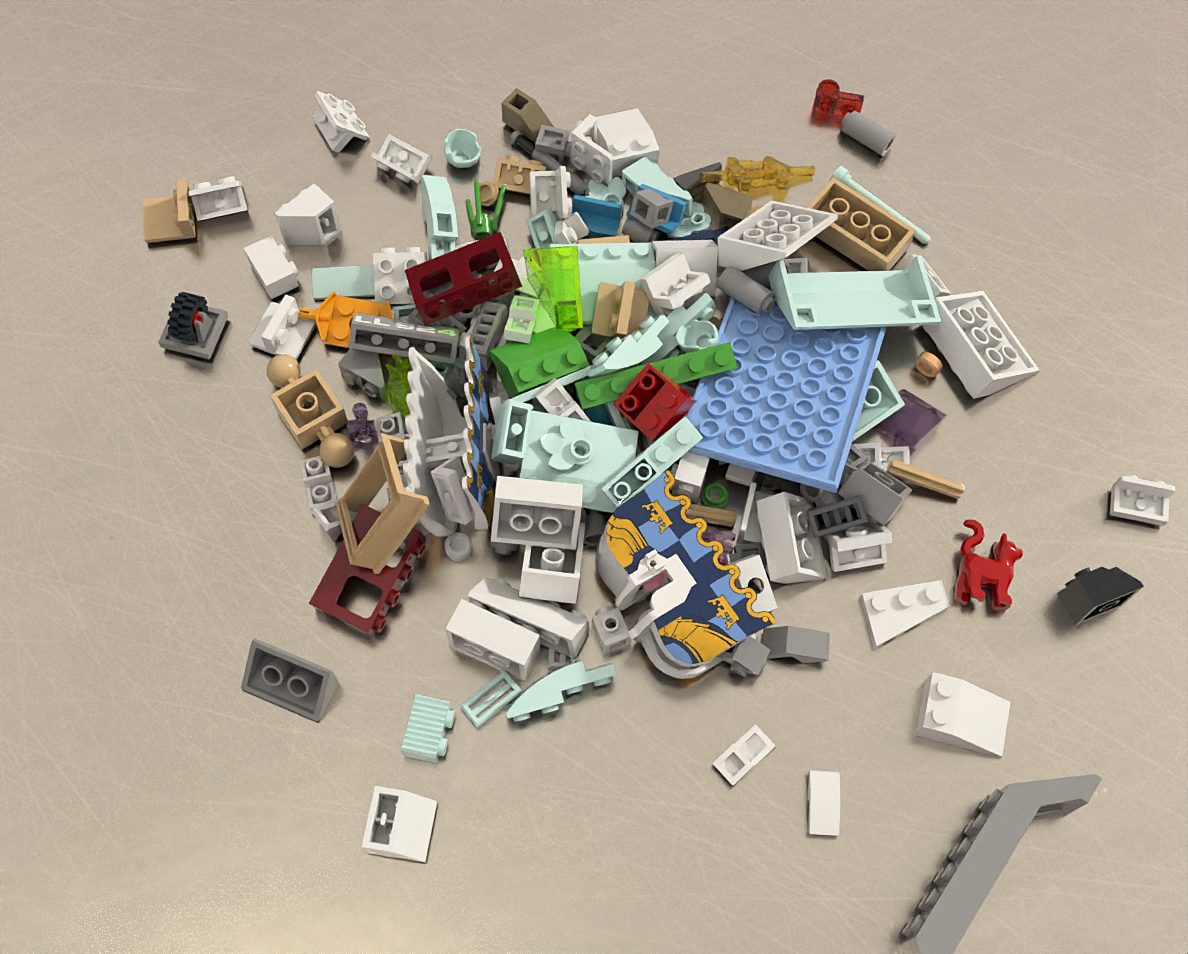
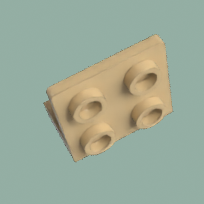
M187 179L176 180L177 190H173V196L142 200L143 238L146 243L196 237L194 206L192 198L188 194V191H191Z

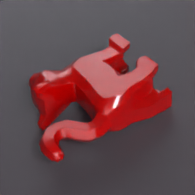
M973 519L965 520L963 525L973 529L974 534L965 539L960 548L962 558L959 576L955 583L954 601L968 603V594H971L972 598L983 602L985 592L981 589V586L990 587L993 608L1007 610L1012 604V597L1008 595V588L1014 577L1013 564L1022 558L1023 551L1017 548L1014 542L1008 541L1007 535L1003 533L1000 541L993 543L995 559L972 553V548L980 544L984 539L985 531L980 522Z

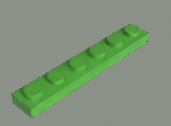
M731 342L650 363L677 384L738 368ZM645 365L575 383L574 386L580 408L585 410L615 402Z

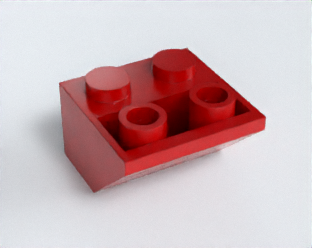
M647 363L613 405L650 440L655 441L681 420L696 403V400L675 381L650 363Z

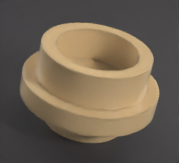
M488 181L480 183L481 205L485 207L493 205L499 196L498 187Z

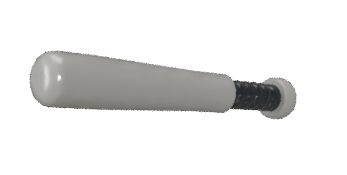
M520 130L514 131L510 136L511 143L518 144L525 149V151L532 155L531 157L535 161L542 162L548 171H555L558 167L563 166L546 152L535 150V146L523 137V133ZM566 168V172L570 173L571 179L569 189L576 195H582L587 189L586 183Z

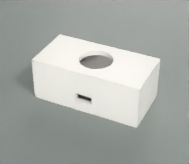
M753 554L728 563L735 564L740 569V576L735 581L737 588H746L752 578H759L762 591L757 594V600L752 604L754 612L771 611L778 608L760 555Z

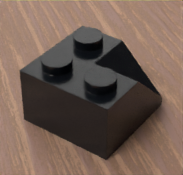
M1088 567L1074 574L1075 579L1065 584L1066 589L1059 597L1076 625L1124 605L1144 586L1141 581L1118 567L1111 569L1100 567L1092 571Z

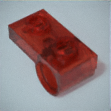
M826 79L821 81L816 89L812 111L842 116L853 111L860 113L864 95L840 92L837 82Z

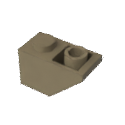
M517 88L501 103L502 122L514 130H520L525 137L535 143L541 125L554 127L536 100Z
M707 182L703 201L718 227H728L731 229L749 216L754 197L744 192L725 188L719 184Z

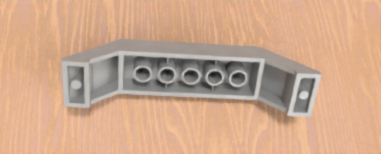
M1096 774L1013 783L1008 784L1001 790L996 788L991 795L988 794L979 806L982 813L977 819L973 818L964 831L967 837L961 844L958 843L950 853L949 858L953 861L946 869L943 867L936 876L933 883L937 887L931 894L927 893L920 902L918 908L922 910L915 920L912 918L904 928L902 934L906 937L901 944L904 954H953L1035 815L1059 810L1070 814L1089 802L1102 778Z

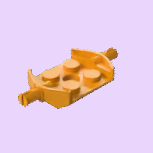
M334 291L318 309L313 310L301 307L299 312V318L314 320L324 344L349 348L351 323L354 313L394 318L389 301H386V304L343 297L338 296Z

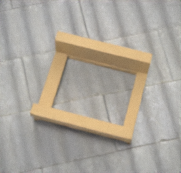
M381 433L382 443L377 446L342 499L335 503L350 564L373 569L375 574L381 572L430 505L427 496L404 490L397 465L406 454L404 440L410 439L406 436L401 439ZM387 481L392 499L360 544L357 545L349 511L358 513L362 504L369 506Z

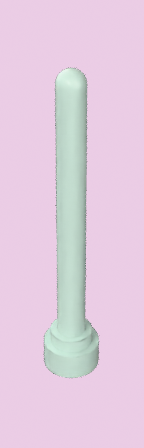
M840 166L833 173L830 180L834 177L916 230L914 237L921 243L928 244L930 242L928 234L851 179L852 176L849 175L850 171Z

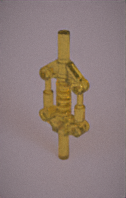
M766 156L763 161L754 162L752 160H738L735 157H728L725 171L701 172L700 181H727L730 186L734 185L741 193H748L750 189L765 188L766 186H776L777 189L785 190L792 177L813 176L815 174V167H791L775 160L771 156Z

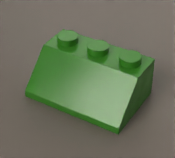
M561 325L533 334L530 344L514 341L489 351L509 399L543 386L553 378L560 379L590 366L580 342Z

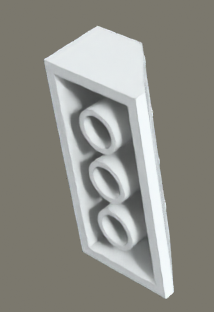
M485 577L470 590L468 594L469 601L474 600L485 606V610L493 614L501 612L510 617L511 622L517 625L527 624L537 630V634L540 635L541 645L552 648L576 659L590 630L589 620L582 613L575 610L571 612L563 610L554 601L519 597L520 591L510 587L511 585L501 578L494 580Z

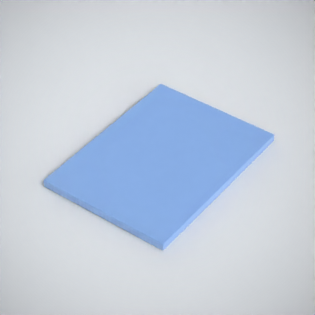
M731 297L718 330L720 336L718 345L731 342L738 368L699 380L693 396L696 403L687 412L686 418L703 438L689 449L688 452L837 493L887 327L794 330L776 301L768 313L764 312L759 315Z

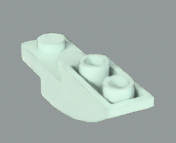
M421 175L423 223H427L429 260L455 250V240L458 238L457 220L452 193L446 177Z
M705 293L687 310L683 306L673 310L666 317L669 322L657 335L663 345L655 353L643 360L641 365L682 355L684 352L678 346L675 337L678 328L681 325L684 327L690 326L694 319L709 321L717 310L713 299Z
M663 313L655 318L648 316L639 324V330L622 339L616 337L606 345L608 350L600 353L592 360L594 365L587 372V375L589 377H599L625 370L647 359L663 345L657 335L667 325L669 320Z
M686 416L683 417L601 488L602 491L616 507H619L663 474L667 468L703 438Z
M578 660L557 668L536 680L514 699L505 711L506 717H513L514 722L530 718V712L541 709L542 714L558 710V704L564 703L561 691L566 690L567 694L582 691V685L593 682L594 686L610 683V677L617 675L614 664L609 663L585 670L583 660Z

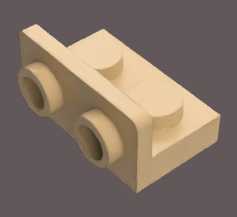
M506 155L505 159L498 158L493 183L500 190L501 186L505 185V191L530 195L529 172L548 171L543 166V163L539 161L529 160V163L519 162V158Z

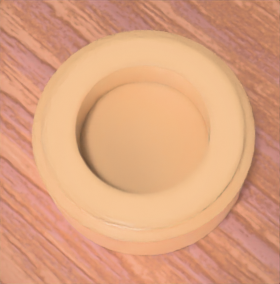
M922 352L915 360L916 368L925 376L935 377L942 369L941 361L931 353Z

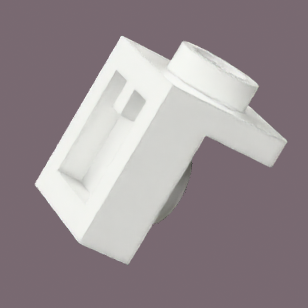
M577 212L555 223L554 238L558 244H576L578 239L589 233L587 226Z

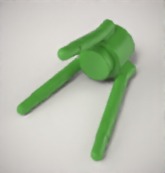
M477 179L474 180L475 218L470 200L467 199L465 201L473 237L483 239L498 231L497 222L505 195V185L501 186L493 220H491L488 214H482L479 181Z

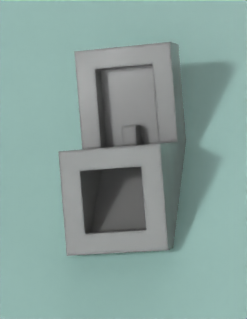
M793 626L765 628L763 630L762 644L770 649L767 659L792 656L802 663L828 661L830 634L824 631Z

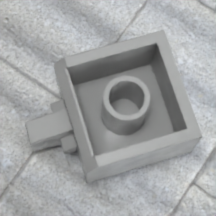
M846 462L839 483L842 488L838 494L844 497L843 499L860 495L867 518L875 524L881 523L885 525L895 516L912 489L873 462L864 463L859 468Z

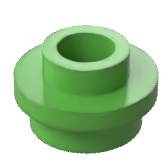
M713 483L703 489L701 498L705 506L721 509L727 504L729 494L723 485ZM717 495L720 499L715 501L710 496Z

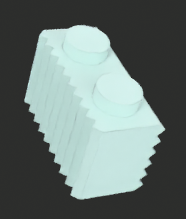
M507 400L499 406L491 460L515 465L526 457L524 453L527 451L525 447L528 446L526 443L529 440L527 436L530 435L528 433L530 430L529 425H531L530 420L532 419L530 415L533 414L531 410L534 408L531 404Z
M415 695L401 746V752L404 757L437 763L439 756L445 755L448 739L444 738L446 727L452 728L455 711L451 710L450 701Z

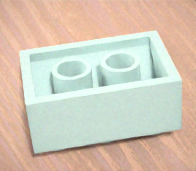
M879 360L876 361L852 441L905 405Z

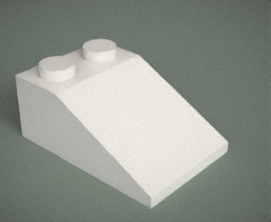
M638 108L595 117L598 119L597 138L600 146L613 156L612 178L622 176V170L644 156L652 163L658 165L659 147L652 129Z
M932 672L924 683L915 735L1001 758L1010 702L962 679Z

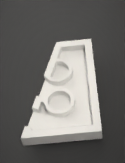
M943 580L862 593L860 596L874 649L950 607Z

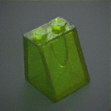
M578 246L523 249L527 279L556 329L574 331L578 328H584Z

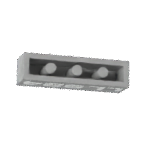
M354 313L351 323L349 348L409 357V348L414 347L426 360L455 364L459 328L433 324L425 326L424 323Z

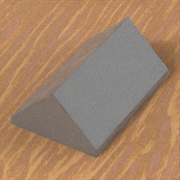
M254 638L251 642L241 689L318 722L339 682L333 671Z

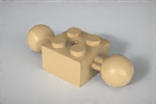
M286 354L273 357L266 368L267 377L273 385L282 389L274 392L270 397L276 411L301 449L320 439L319 453L324 463L335 468L347 465L354 456V445L346 435L335 433L334 431L347 424L348 420L343 406L317 369L300 378L301 368L294 357Z

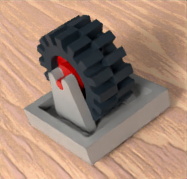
M180 292L174 298L175 303H172L170 306L172 311H169V319L158 343L161 348L210 359L228 314L225 310L206 306L207 300L203 296Z

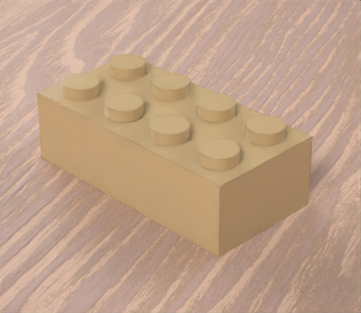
M834 177L806 207L838 214V219L818 233L816 237L868 271H889L909 248L916 232L914 228Z

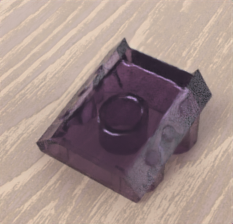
M902 389L898 394L905 405L875 425V427L883 434L893 435L897 447L909 446V450L917 449L936 431L947 415L909 391Z

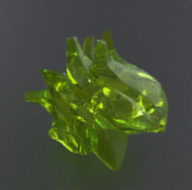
M393 355L392 358L396 362V367L394 368L390 364L385 365L389 371L386 395L390 404L398 412L409 411L406 396L408 393H412L408 382V372L413 371L408 357H403L402 360L397 355Z

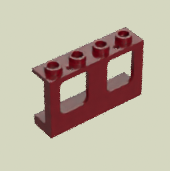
M501 232L405 270L416 309L425 326L523 287ZM501 260V269L480 278H473L472 272ZM452 281L453 287L450 290L430 298H424V291Z
M362 504L352 523L357 545L360 544L381 514V512ZM412 528L406 536L409 539V545L399 564L393 568L385 565L379 574H375L373 569L350 564L343 539L309 604L315 609L340 619L374 637L377 632L380 633L387 621L385 615L389 608L396 605L400 597L399 589L403 581L407 582L411 577L413 562L416 557H420L426 548L425 536L421 531ZM351 576H357L383 590L382 596L369 618H363L337 604V599Z

